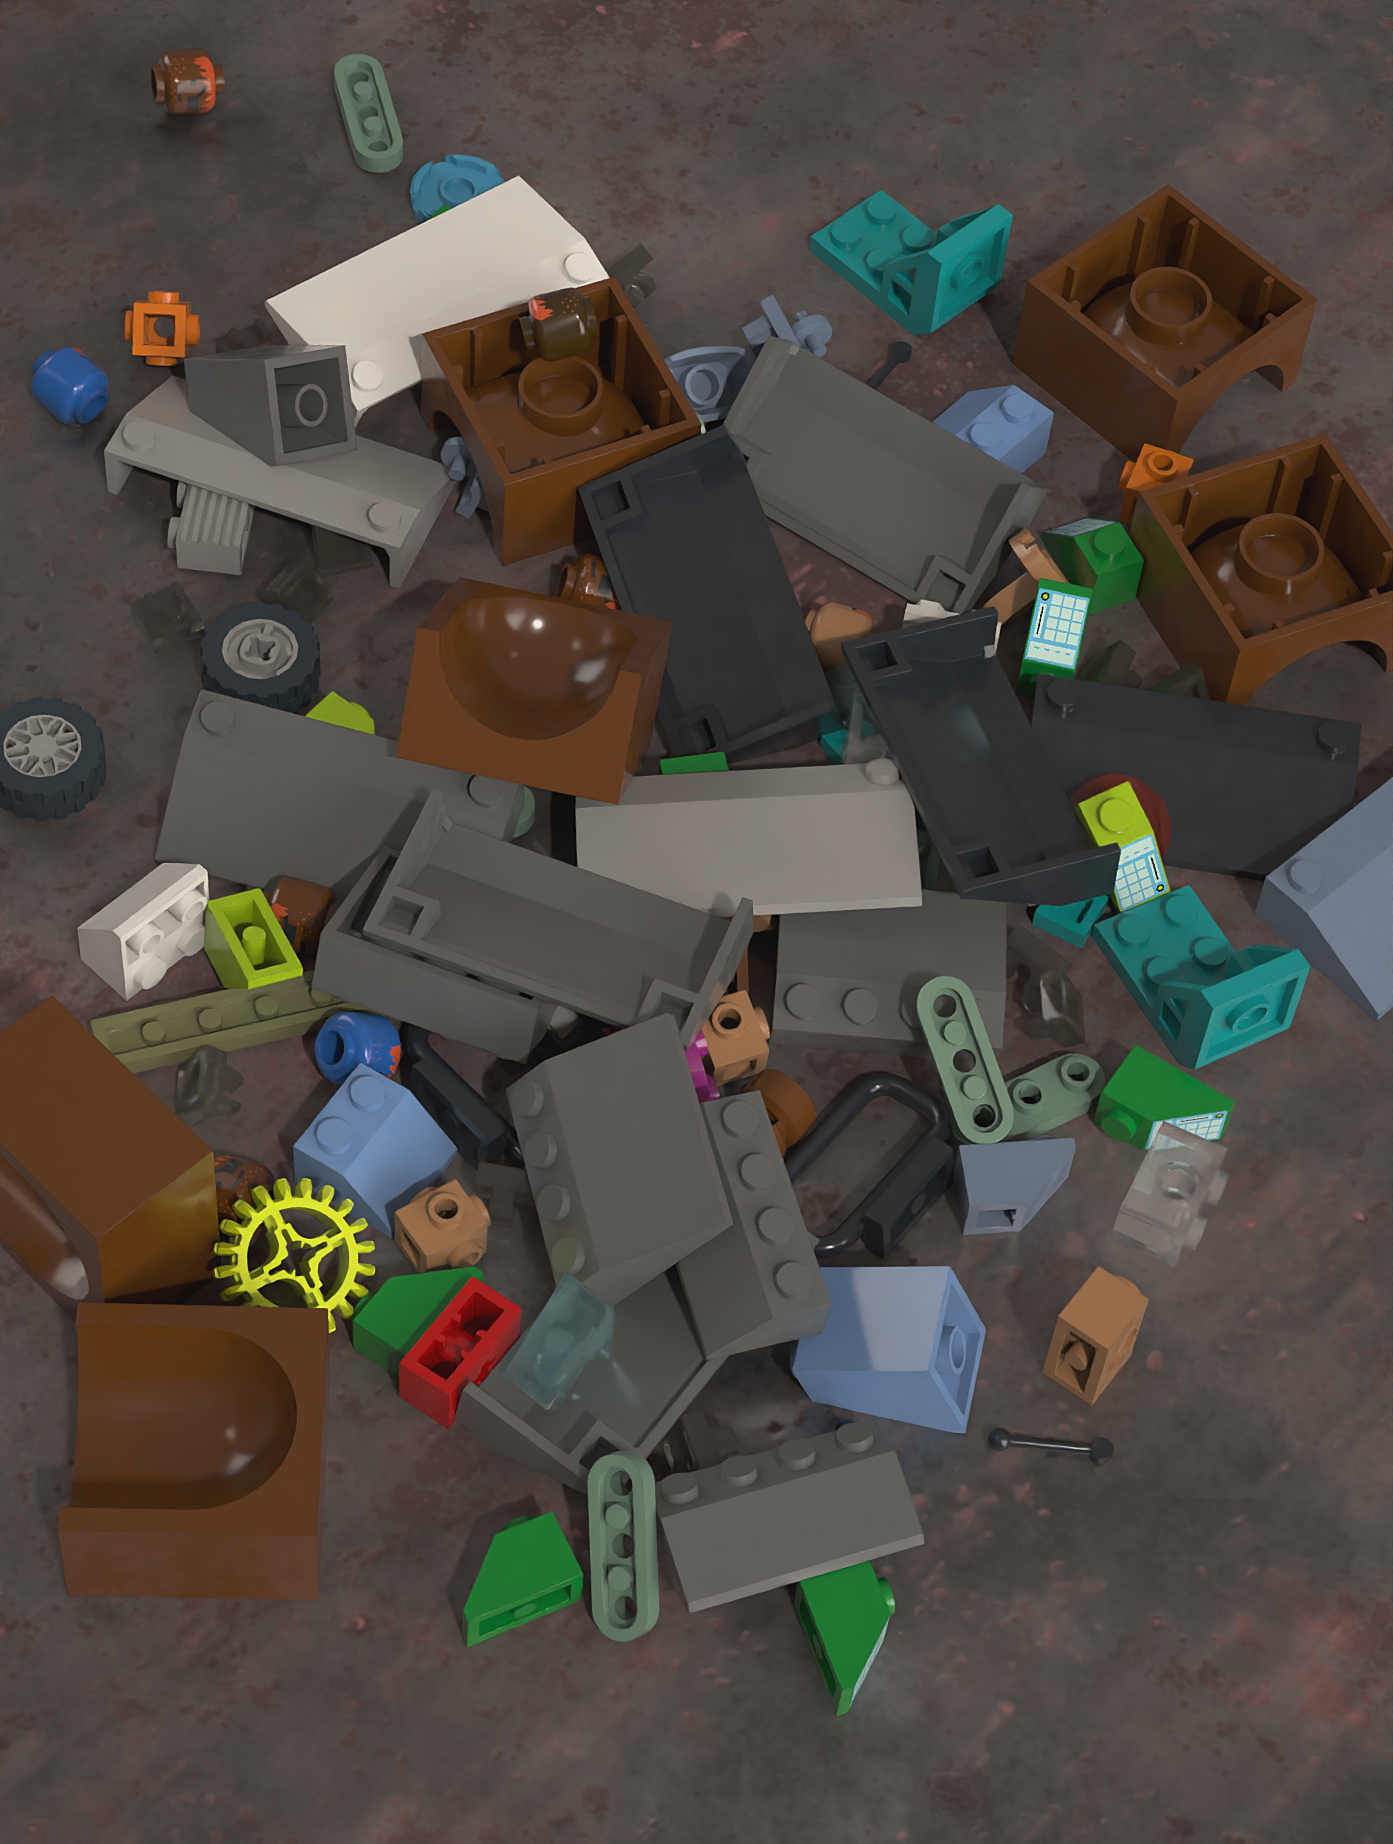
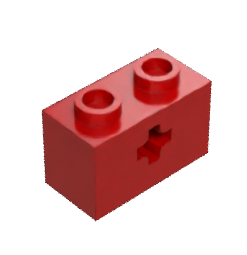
M472 1276L399 1363V1397L446 1429H449L456 1420L455 1414L464 1388L470 1381L479 1387L520 1338L522 1308Z

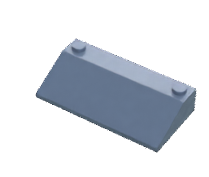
M1393 777L1265 878L1254 914L1292 948L1299 949L1310 964L1376 1021L1393 1008Z

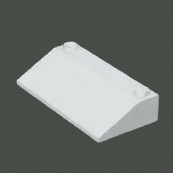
M517 176L266 300L264 305L289 345H345L354 426L356 427L362 414L369 407L422 381V333L529 302L535 295L569 287L577 288L610 277L586 239L520 176Z

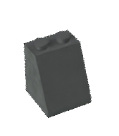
M261 345L184 359L190 412L269 466H281L357 450L345 345Z

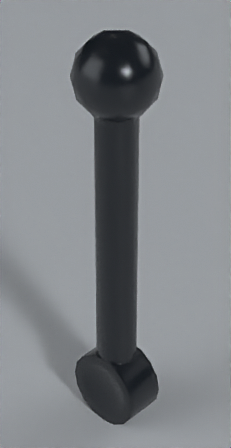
M904 341L894 343L891 357L867 385L876 390L898 363L909 361L912 354L911 345Z
M1001 1427L995 1428L988 1435L989 1446L998 1452L1005 1451L1009 1447L1089 1455L1090 1459L1097 1464L1109 1462L1114 1452L1112 1442L1103 1437H1098L1091 1443L1010 1435L1006 1429Z

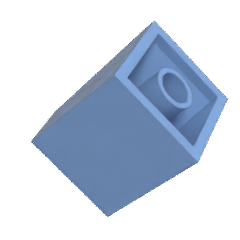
M819 1267L832 1305L822 1333L800 1338L799 1342H795L792 1345L790 1352L792 1375L798 1379L810 1400L816 1403L951 1433H966L986 1328L951 1267Z

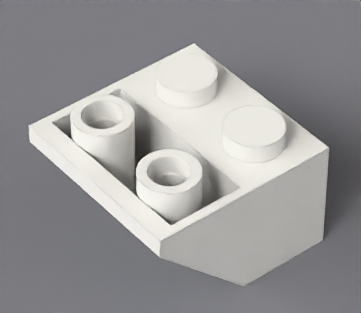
M162 863L77 928L81 960L126 1001L140 990L150 989L155 986L172 965L185 955L192 956L204 947L205 916L209 901L207 870L200 864Z

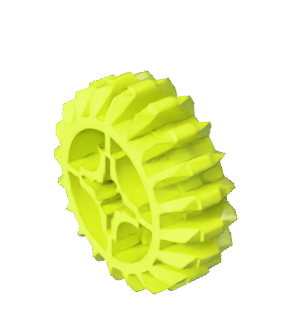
M285 1178L276 1180L273 1188L275 1200L271 1199L268 1191L263 1186L253 1188L251 1192L257 1206L255 1210L243 1200H238L232 1205L234 1212L243 1220L241 1225L227 1219L222 1220L219 1224V1229L223 1233L234 1237L232 1244L222 1242L215 1243L212 1246V1253L218 1256H230V1265L212 1269L213 1278L221 1279L232 1276L234 1286L223 1289L219 1293L221 1300L224 1302L229 1301L240 1295L244 1300L240 1306L279 1307L265 1299L257 1289L276 1280H282L290 1284L297 1296L302 1295L308 1308H328L329 1333L335 1331V1320L330 1311L334 1310L339 1316L350 1319L354 1309L345 1299V1296L348 1294L353 1298L362 1299L368 1293L364 1286L354 1282L355 1276H372L375 1273L373 1265L358 1263V1254L369 1253L375 1249L373 1241H363L356 1244L353 1235L368 1226L365 1218H360L347 1224L343 1217L352 1210L354 1203L350 1199H344L333 1209L329 1207L334 1196V1188L330 1185L323 1186L316 1198L312 1199V1183L307 1178L299 1180L295 1196L291 1195L290 1185ZM298 1210L308 1213L319 1219L329 1231L312 1239L303 1238L295 1232L290 1223H285L279 1211ZM263 1221L268 1230L265 1235L269 1241L270 1253L262 1265L249 1273L247 1266L249 1242L253 1233ZM287 1243H292V1251L301 1248L305 1250L318 1245L315 1251L307 1254L306 1259L299 1263L302 1272L299 1277L295 1276V1269L279 1270L269 1274L271 1269L279 1266L281 1260L288 1256L285 1247ZM338 1247L339 1270L337 1278L328 1294L323 1297L319 1289L323 1285L317 1273L318 1264L322 1257Z

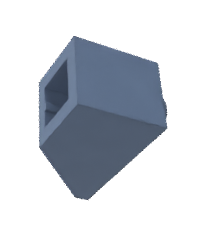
M1042 1135L1032 1137L1027 1141L959 1145L954 1166V1186L962 1234L975 1235L1021 1231L1068 1178L1076 1150L1075 1139H1055L1052 1136Z

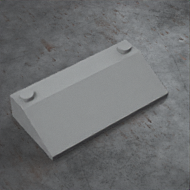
M173 375L126 413L104 450L107 489L110 493L118 495L134 466L346 535L385 548L390 557V586L396 588L401 587L456 480L450 478V469L443 463L357 435V450L281 466H269L190 412L187 381Z
M875 759L865 764L634 776L618 805L576 796L577 867L718 917H733L742 897L753 900V915L922 906L914 800L895 761L892 759Z

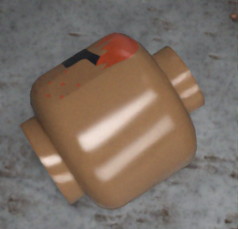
M827 602L819 611L811 610L805 622L824 672L852 679L854 676L841 651V643L876 635L873 633L874 619L865 611L835 602Z

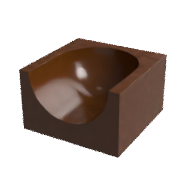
M1167 184L1027 281L1012 364L1132 462L1136 463L1144 443L1179 454L1191 431L1205 412L1230 386L1247 373L1255 370L1281 392L1295 383L1318 300Z
M615 276L575 288L580 292L582 298L590 296L600 336L592 339V347L584 355L546 362L540 357L537 347L526 349L519 318L529 316V302L422 333L421 417L429 431L455 424L464 438L485 492L492 523L494 553L502 567L595 538L578 490L579 486L701 435V422Z
M1326 433L1139 492L1129 533L1131 541L1144 559L1135 597L1198 698L1246 705L1263 684L1287 665L1317 649L1344 641L1364 640L1385 673L1393 671V532Z
M459 577L417 627L396 758L618 805L651 744L673 621Z
M52 995L0 1033V1246L75 1322L78 1302L182 1304L214 1279L212 1269L221 1266V1256L212 1253L213 1244L220 1243L213 1150Z
M78 1302L76 1316L78 1408L74 1470L68 1507H60L58 1536L68 1596L319 1600L330 1389L328 1308Z

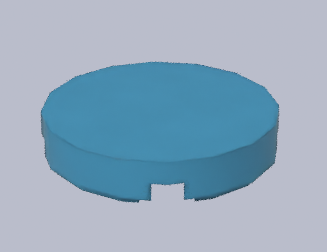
M459 154L444 156V162L433 165L432 160L424 164L413 176L410 188V206L414 217L422 224L428 221L443 204L454 208L505 182L500 177V171L492 163L476 156Z

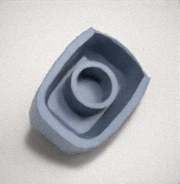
M737 346L691 348L664 359L692 409L699 413L703 423L727 417L755 363L750 352Z

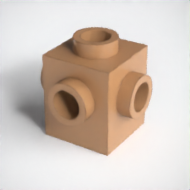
M746 990L730 995L728 991H725L702 1028L707 1042L708 1054L702 1056L701 1060L706 1075L709 1074L713 1078L716 1086L759 1074L765 1069L769 1055L766 1040L770 1038V1031L762 1008L760 1006L752 1007Z
M454 1179L439 1188L429 1187L424 1189L411 1200L410 1204L395 1211V1242L418 1274L472 1267L487 1252V1228L491 1225L490 1216L479 1197L475 1194L468 1196L458 1181Z

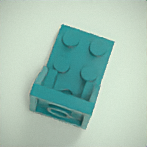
M880 190L813 234L810 238L809 251L912 335L930 334L1001 285L1013 215L1000 204H996L956 217L939 228L936 234L884 191Z
M1190 885L1094 925L1092 933L1093 940L1176 1062L1193 1070L1289 1029L1311 967L1300 950L1296 948L1253 944L1236 952Z

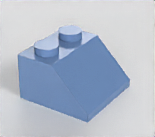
M1015 385L968 391L936 418L933 423L1022 474L1046 453L1054 412Z
M359 1063L293 1146L294 1179L297 1184L300 1179H310L312 1193L315 1195L318 1194L323 1186H332L334 1188V1196L330 1202L331 1204L336 1206L344 1199H350L354 1206L348 1214L357 1219L365 1218L369 1226L393 1239L395 1236V1211L410 1204L411 1200L419 1192L432 1187L457 1155V1147L408 1089L366 1065Z

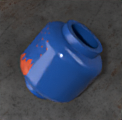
M64 347L57 351L50 349L44 352L33 365L32 372L35 375L31 382V394L59 422L63 424H74L77 422L86 424L96 418L105 408L109 400L107 392L108 377L79 348Z
M342 1011L329 1017L322 1025L315 1041L314 1051L318 1067L324 1077L335 1085L342 1086L359 1063L390 1079L400 1061L401 1043L398 1031L393 1023L384 1016L373 1013Z

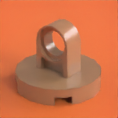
M1026 527L1008 539L1028 571L997 593L983 606V609L996 607L999 613L998 622H1002L1001 628L1034 606L1040 578L1070 584L1045 549L1041 551L1036 544H1033L1031 547L1028 546V544L1035 540V537Z

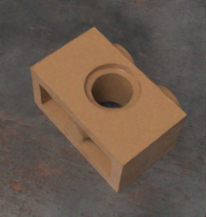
M1098 1266L1059 1314L1042 1373L1092 1406L1130 1358L1149 1299L1142 1295L1138 1288L1128 1279L1118 1275L1113 1276Z

